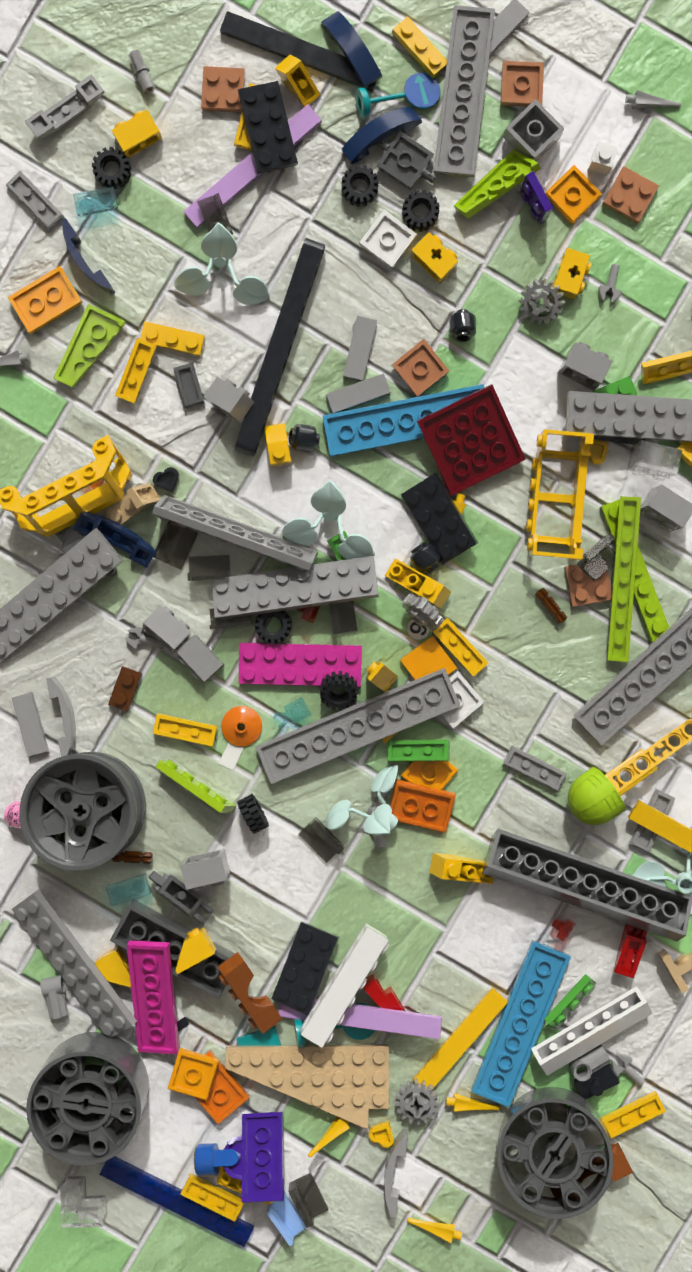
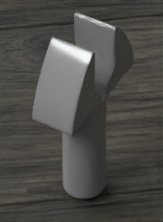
M618 264L611 265L607 285H600L598 287L601 302L605 300V293L610 290L612 295L610 304L622 292V290H617L615 287L620 267Z
M143 627L128 630L129 632L136 633L140 639L132 640L125 638L135 649H138V645L141 643L160 649L164 648V645L157 639L145 636Z
M616 1053L623 1060L624 1066L617 1065L611 1059L612 1067L617 1076L621 1072L626 1073L639 1086L643 1085L645 1080L630 1067V1062L633 1059L629 1055Z

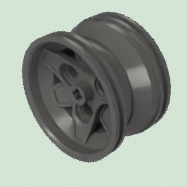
M82 752L66 755L43 765L28 781L20 801V825L31 849L47 863L66 870L92 869L108 862L134 842L145 820L146 797L143 786L135 772L119 758L102 752ZM76 771L72 784L59 780L64 775ZM98 774L109 780L113 786L100 788ZM66 791L72 795L71 802L64 800V793ZM102 795L108 799L106 807L99 803V798ZM46 800L55 807L48 813L45 812ZM121 805V820L118 823L111 812ZM79 825H83L86 828L84 836L78 833L77 828ZM65 832V844L55 834ZM93 836L106 842L101 846L88 849Z

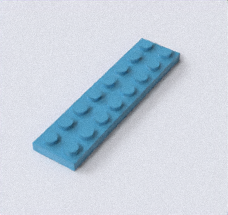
M484 384L323 415L330 457L425 439L417 420L484 388Z
M535 940L531 941L508 997V1002L503 1009L472 1085V1093L510 1107L531 1056V1048L536 1044L545 1022L544 1018L549 1012L571 956Z

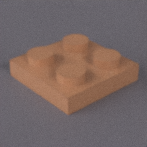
M503 61L500 105L528 107L535 99L542 105L544 62Z
M203 66L202 111L242 113L238 89L244 88L245 69Z
M623 166L602 205L638 224L659 185Z
M425 339L392 364L394 370L416 397H419L449 373V369Z
M606 559L564 567L571 607L612 600Z

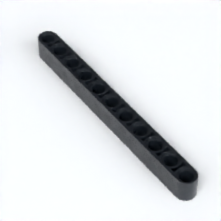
M305 238L251 396L254 404L244 417L235 444V451L253 457L257 452L324 254L325 244L308 238Z

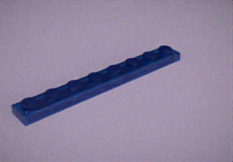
M116 1156L105 1161L99 1175L245 1247L254 1229V1225L238 1217L234 1222L180 1195L182 1189Z

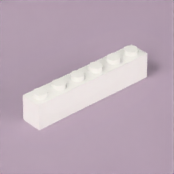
M365 923L302 1024L300 1033L303 1037L320 1047H323L325 1042H330L334 1034L333 1029L336 1025L339 1026L345 1017L343 1013L346 1008H350L356 999L355 994L358 989L361 990L366 984V976L369 971L373 972L376 968L377 958L387 950L389 946L387 942L389 940L385 934Z
M636 986L531 1048L548 1076L653 1013Z

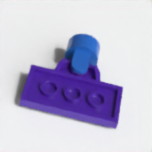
M283 1112L242 1114V1136L229 1140L224 1150H219L217 1143L198 1144L194 1152L195 1173L198 1177L217 1176L219 1168L223 1167L227 1172L226 1174L234 1179L242 1180V1203L284 1201Z

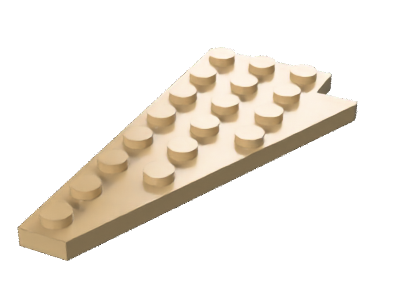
M388 1044L324 1045L323 1047L306 1045L303 1048H298V1045L226 1046V1069L363 1128H368V1109H389Z

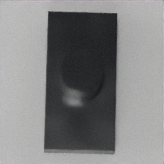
M610 1063L592 1073L591 1077L586 1081L574 1079L576 1088L585 1099L594 1095L600 1096L603 1094V1091L620 1083V1079Z

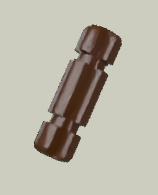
M545 588L539 589L535 596L542 600L543 606L551 616H554V620L558 624L563 623L567 619L565 613L560 611L561 608L551 596H548L549 593Z
M125 851L113 857L112 860L113 862H143V864H151L153 853Z

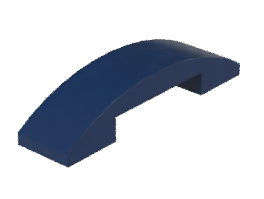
M339 11L321 21L330 38L336 41L353 66L354 73L364 88L382 78V74L368 48L353 26Z
M412 107L390 111L372 120L356 132L343 146L342 152L353 165L369 155L368 149L400 129L404 133L421 124L422 120Z
M65 217L62 219L63 235L74 261L95 285L113 294L115 290L102 271L98 270L93 274L75 247L81 240Z
M82 511L73 528L85 536L95 528H98L110 544L131 554L129 559L146 568L156 553V550L136 533L96 514Z

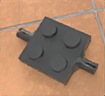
M399 131L394 140L389 143L382 140L375 144L384 151L382 158L377 164V168L410 191L421 177L431 184L437 176L427 170V166L434 153L403 132Z

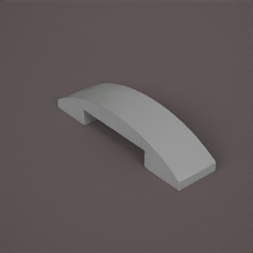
M92 74L75 85V91L48 110L43 112L41 109L25 120L26 125L37 139L53 134L73 122L105 93Z
M55 677L46 678L50 699L56 697L59 699L66 737L58 739L61 757L71 755L76 735L73 707L61 683Z
M402 1129L394 1139V1143L388 1152L384 1169L386 1204L391 1217L394 1218L396 1217L399 1197L398 1189L392 1188L396 1158L397 1156L405 1157L408 1141L407 1129Z

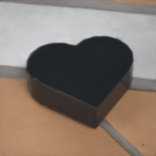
M172 467L165 469L164 472H157L153 476V483L161 489L174 493L179 480V472Z

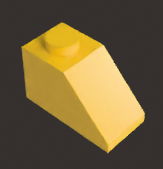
M289 55L275 67L284 85L303 107L310 105L321 95L300 59Z
M285 423L265 426L271 467L292 464Z
M205 927L200 930L195 928L187 933L175 970L177 974L215 954L216 947Z
M120 946L113 948L96 959L94 963L107 981L131 987L129 963Z

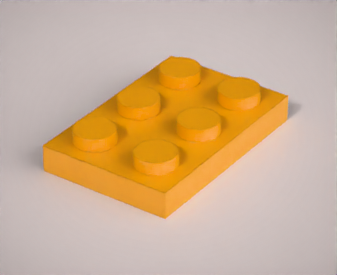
M61 266L7 297L29 334L36 332L83 303Z

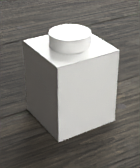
M598 141L587 170L607 176L612 168L618 147Z

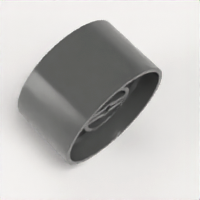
M101 1032L79 1034L61 1043L46 1060L35 1078L27 1098L26 1112L29 1128L41 1148L59 1161L80 1166L99 1164L119 1154L132 1140L147 1102L149 1079L143 1060L127 1042L116 1036L110 1038ZM85 1056L101 1058L105 1060L103 1066L86 1065ZM67 1062L73 1063L75 1069H70ZM55 1064L66 1077L61 1085L45 1079L46 1072ZM108 1069L116 1070L117 1075H113ZM126 1076L133 1087L134 1093L118 1094L117 1081ZM50 1108L56 1109L58 1121L51 1114ZM129 1108L132 1111V1114L122 1109ZM114 1117L124 1123H128L117 1132H114L109 1126Z
M542 1087L529 1091L519 1097L504 1115L498 1138V1168L506 1189L521 1206L542 1217L566 1219L588 1211L602 1198L612 1177L613 1152L605 1124L600 1114L590 1102L579 1094L564 1088ZM553 1102L570 1105L565 1121L548 1120L545 1103ZM533 1110H538L542 1113V1117L534 1120L531 1118L530 1113ZM520 1114L523 1115L533 1128L528 1133L526 1139L507 1132L514 1119ZM580 1115L584 1117L585 1121L581 1125H576L573 1123V1118ZM595 1123L602 1135L604 1144L585 1147L580 1134L591 1124ZM555 1132L552 1137L545 1141V1148L536 1159L532 1150L537 1139L546 1133ZM573 1142L576 1147L574 1158L567 1166L555 1169L557 1165L563 1162L564 1154ZM508 1146H515L518 1152L515 1155H510L506 1151ZM601 1157L604 1161L602 1165L595 1166L592 1163L593 1158ZM524 1160L525 1167L529 1173L518 1181L510 1171L507 1162ZM584 1168L598 1173L593 1182L585 1189L577 1180L583 1173ZM544 1186L561 1188L562 1197L542 1196ZM533 1187L536 1189L537 1192L534 1193L527 1188Z

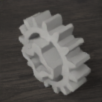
M543 278L539 283L535 279L533 285L528 283L526 285L527 290L521 292V295L524 297L519 300V303L524 305L520 308V311L527 312L524 315L525 318L532 317L531 323L538 320V325H541L545 320L549 324L551 318L556 320L558 318L557 313L561 314L563 311L559 306L565 304L564 300H560L564 292L558 293L557 290L560 286L553 287V280L546 283V279ZM540 288L543 289V291H542V292H539V293L536 292V291L533 292V291L536 290V289H540ZM541 298L544 299V301H543L544 305H541V304H540V299H541ZM544 311L550 312V313H548V314L541 315V312H544Z
M408 594L402 601V607L406 609L407 616L415 621L417 625L421 627L423 625L425 627L428 626L431 630H436L442 624L443 617L439 615L438 608L425 597L420 598L418 596L417 598L414 594Z
M415 1079L414 1084L408 1080L406 1086L401 1085L400 1091L396 1093L395 1106H398L397 1113H402L403 1120L408 1117L410 1124L413 1120H416L417 1125H420V1120L427 1124L428 1117L434 1119L435 1113H438L440 1098H437L438 1092L432 1091V1084L427 1087L425 1080L421 1084L418 1083L417 1079Z

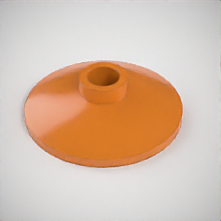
M234 707L223 717L221 724L222 733L226 740L235 746L251 745L261 734V718L250 707ZM239 723H243L245 725L244 730L241 731L238 729L237 726Z

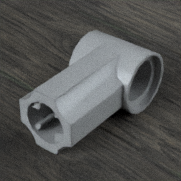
M62 975L41 979V992L43 997H46L49 1018L58 1019L68 1014L64 994L66 984Z
M600 1045L582 1057H578L570 1062L569 1069L577 1080L586 1081L591 1077L592 1073L609 1064L611 1060L603 1046ZM579 1066H584L583 1071L579 1073L576 1072Z

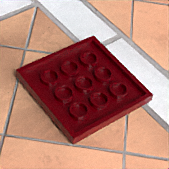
M493 384L417 420L451 496L526 460Z

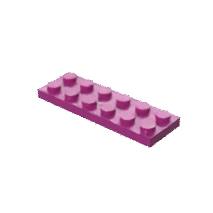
M239 643L238 684L321 686L322 679L326 678L327 674L331 676L332 672L335 671L337 675L339 671H342V675H345L346 672L349 673V677L353 676L354 681L356 680L357 686H361L362 646Z
M129 940L127 943L134 1017L137 1020L135 1028L138 1052L178 1054L180 1048L170 943Z

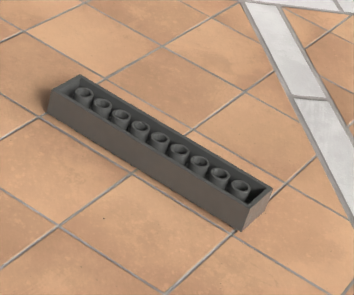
M497 829L492 835L482 871L483 874L676 942L686 936L692 907V896L501 829Z

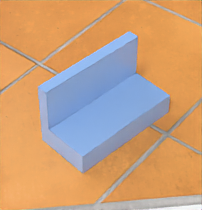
M285 1191L284 1201H275L267 1205L266 1214L288 1245H293L294 1236L307 1228V1222Z

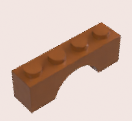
M238 952L218 966L222 973L219 975V978L225 987L228 984L230 985L231 989L228 991L233 999L241 1001L238 1006L244 1015L249 1013L251 1017L248 1021L254 1030L258 1027L263 1034L282 1020L281 1015L267 995L261 997H251L248 995V987L254 975Z
M619 1143L611 1144L613 1152L611 1179L614 1181L633 1173ZM595 1157L592 1163L595 1166H600L604 1160L601 1157ZM584 1168L583 1173L577 1180L581 1184L587 1177L598 1173ZM549 1187L554 1198L562 1197L561 1188Z

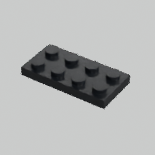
M274 81L238 89V96L257 174L297 166L298 161L279 82Z
M437 473L432 474L401 494L429 543L433 545L440 555L442 565L478 544V541Z
M302 921L271 999L309 1015L338 943L339 936Z

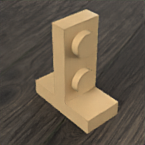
M151 483L134 486L126 491L127 495L122 500L116 502L104 513L108 519L124 525L148 506L157 504L161 498Z
M665 949L657 952L678 990L681 993L688 991L689 988L681 975L692 969V952L679 955L674 962Z

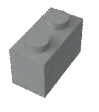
M217 377L203 397L219 410L241 422L254 404V401L248 397L250 393L241 386L238 389L235 388L237 385L227 378L224 381Z
M159 605L143 622L142 627L169 651L174 653L190 636V627L184 621H178L173 617L174 613L168 607L163 608Z
M197 635L192 636L176 651L179 654L177 657L184 666L189 665L193 669L191 673L198 681L201 679L204 682L207 681L224 665Z

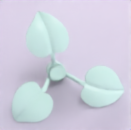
M219 222L205 235L201 242L202 251L211 258L206 272L203 273L198 267H189L180 272L174 281V287L178 291L191 296H200L205 294L210 287V281L206 277L209 275L213 264L220 268L227 265L233 282L237 286L233 290V296L238 302L245 305H256L266 301L270 296L266 284L258 277L247 276L240 283L237 281L231 260L229 259L236 254L237 244L231 233Z
M331 480L316 490L311 497L312 506L320 512L316 522L311 525L310 521L306 518H296L289 521L282 530V534L288 540L299 545H310L317 539V532L314 529L322 518H325L327 521H334L336 519L340 540L343 542L338 546V551L344 558L354 559L375 555L372 544L363 535L351 534L346 539L344 538L341 523L342 516L340 514L346 509V501L341 491Z
M398 765L388 766L374 777L371 790L377 793L382 805L378 806L372 812V815L350 808L351 802L349 800H341L329 811L325 827L329 830L341 828L348 820L349 813L353 812L367 818L363 826L366 833L371 835L390 834V830L397 825L398 818L392 814V809L384 801L382 793H387L394 785Z
M678 846L681 852L688 854L686 872L678 874L676 879L664 876V868L659 863L653 861L642 863L632 876L666 887L665 880H668L673 885H677L681 892L692 896V876L690 875L692 853Z

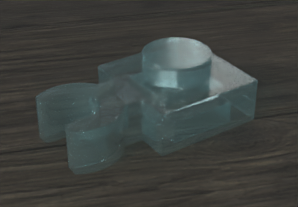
M300 697L284 706L286 712H277L273 715V718L283 717V723L278 725L279 728H282L287 724L288 720L291 719L292 723L295 724L310 716L311 712L303 697Z

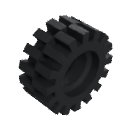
M105 147L103 148L104 152L98 151V157L94 156L93 174L97 181L103 187L106 186L107 189L113 187L115 190L118 189L117 186L119 185L122 188L124 186L123 183H128V177H131V166L128 158L118 148L114 150L113 147H109V150H107ZM110 161L119 164L118 173L112 176L104 172L105 165Z
M360 164L356 165V168L352 166L349 168V171L346 170L341 183L342 194L345 196V200H349L351 205L357 204L356 207H360V204L367 206L368 202L372 203L373 198H376L379 182L376 173H373L371 168L368 170L366 165H363V168L360 167ZM356 179H364L368 184V188L363 193H357L353 190L352 183Z
M416 190L414 194L411 192L409 197H406L403 203L402 216L408 228L411 226L412 230L419 229V232H422L423 229L427 231L435 225L440 211V205L437 203L436 196L433 198L432 193L429 192L427 194L426 190H422V192ZM417 204L426 205L429 210L428 215L424 218L416 217L413 214L414 206Z
M286 611L259 614L255 621V631L264 642L271 644L279 643L290 635L292 621ZM271 617H276L281 621V629L277 633H270L266 629V621Z
M335 671L332 672L331 676L327 674L326 678L322 679L320 686V699H322V703H326L328 708L332 706V710H336V707H339V711L343 710V707L345 709L349 708V704L353 706L354 701L357 700L356 680L354 681V677H349L347 672L345 675H342V671H339L337 675ZM340 687L344 688L346 692L335 694L331 690Z
M253 794L237 801L243 819L253 834L269 827L267 818L264 815L265 813Z

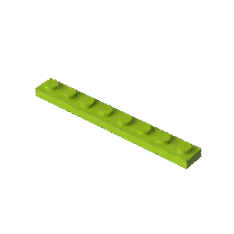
M620 496L608 647L609 661H629L641 497Z
M620 499L600 507L615 548ZM638 546L634 598L650 641L653 643L669 628V625Z

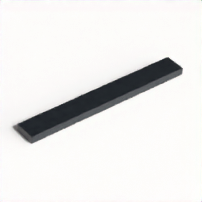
M229 11L226 12L220 28L221 34L283 58L292 55L300 59L304 66L364 88L346 56ZM377 81L365 89L373 92Z

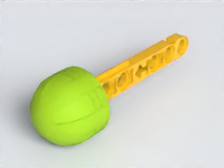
M692 717L645 751L640 749L604 775L596 767H591L581 774L572 783L568 792V804L573 815L585 824L601 825L624 812L625 804L621 795L655 772L658 764L692 741V735L686 734L684 730L686 725H692ZM674 736L678 738L679 745L677 747L671 746L668 742L669 737ZM665 746L666 750L660 754L662 758L653 755L655 750L658 751ZM637 760H644L647 763V768L639 770L636 766ZM627 771L631 776L630 781H622L620 779V772Z

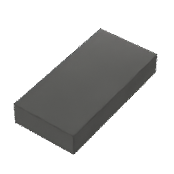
M193 362L173 368L185 409L205 403Z

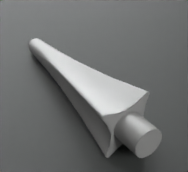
M639 90L636 91L635 95L627 94L625 98V103L632 104V109L681 107L680 102L662 99Z
M17 350L0 357V367H25L24 362L31 361L29 353H19Z

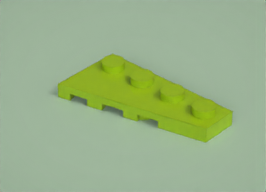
M513 149L454 205V208L458 213L469 219L523 182L527 174L533 171L536 173L541 167L538 162Z
M88 304L53 378L74 388L125 326L126 321Z
M170 759L167 761L159 760L155 766L218 812L233 813L236 808L235 804L211 790L208 785L194 779L191 773L177 768L179 765Z

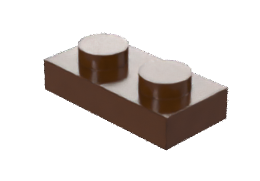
M122 666L108 705L129 711L142 673Z

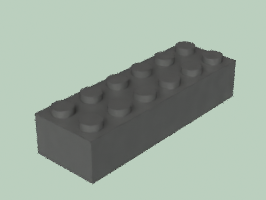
M134 899L128 905L110 939L111 942L126 950L129 940L169 942L172 974L218 999L225 989V985L219 978V975L222 973L218 966L235 954L213 942L216 947L214 955L177 974L175 970L187 933L191 930Z

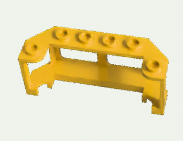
M544 429L540 435H537L536 447L538 448L536 458L532 459L531 470H534V478H531L529 490L533 491L532 499L528 500V511H531L530 519L526 521V531L529 532L527 540L529 556L569 558L571 560L583 559V549H580L582 543L581 530L588 457L591 454L590 445H593L594 434ZM547 435L581 437L579 450L577 452L545 450ZM542 458L573 460L576 462L572 495L539 492ZM538 501L571 504L572 511L568 538L535 535ZM537 542L568 545L570 554L538 552Z
M106 435L93 444L92 451L96 458L94 462L21 498L19 491L14 486H6L0 489V504L3 510L12 512L23 531H33L41 536L50 537L75 524L82 511L95 514L122 500L124 495L123 488L126 482L131 480L132 472L126 459L110 436ZM117 455L118 458L114 460L115 468L109 472L113 459ZM100 480L106 481L105 484L76 499L72 496ZM61 500L66 502V504L40 517L37 513Z

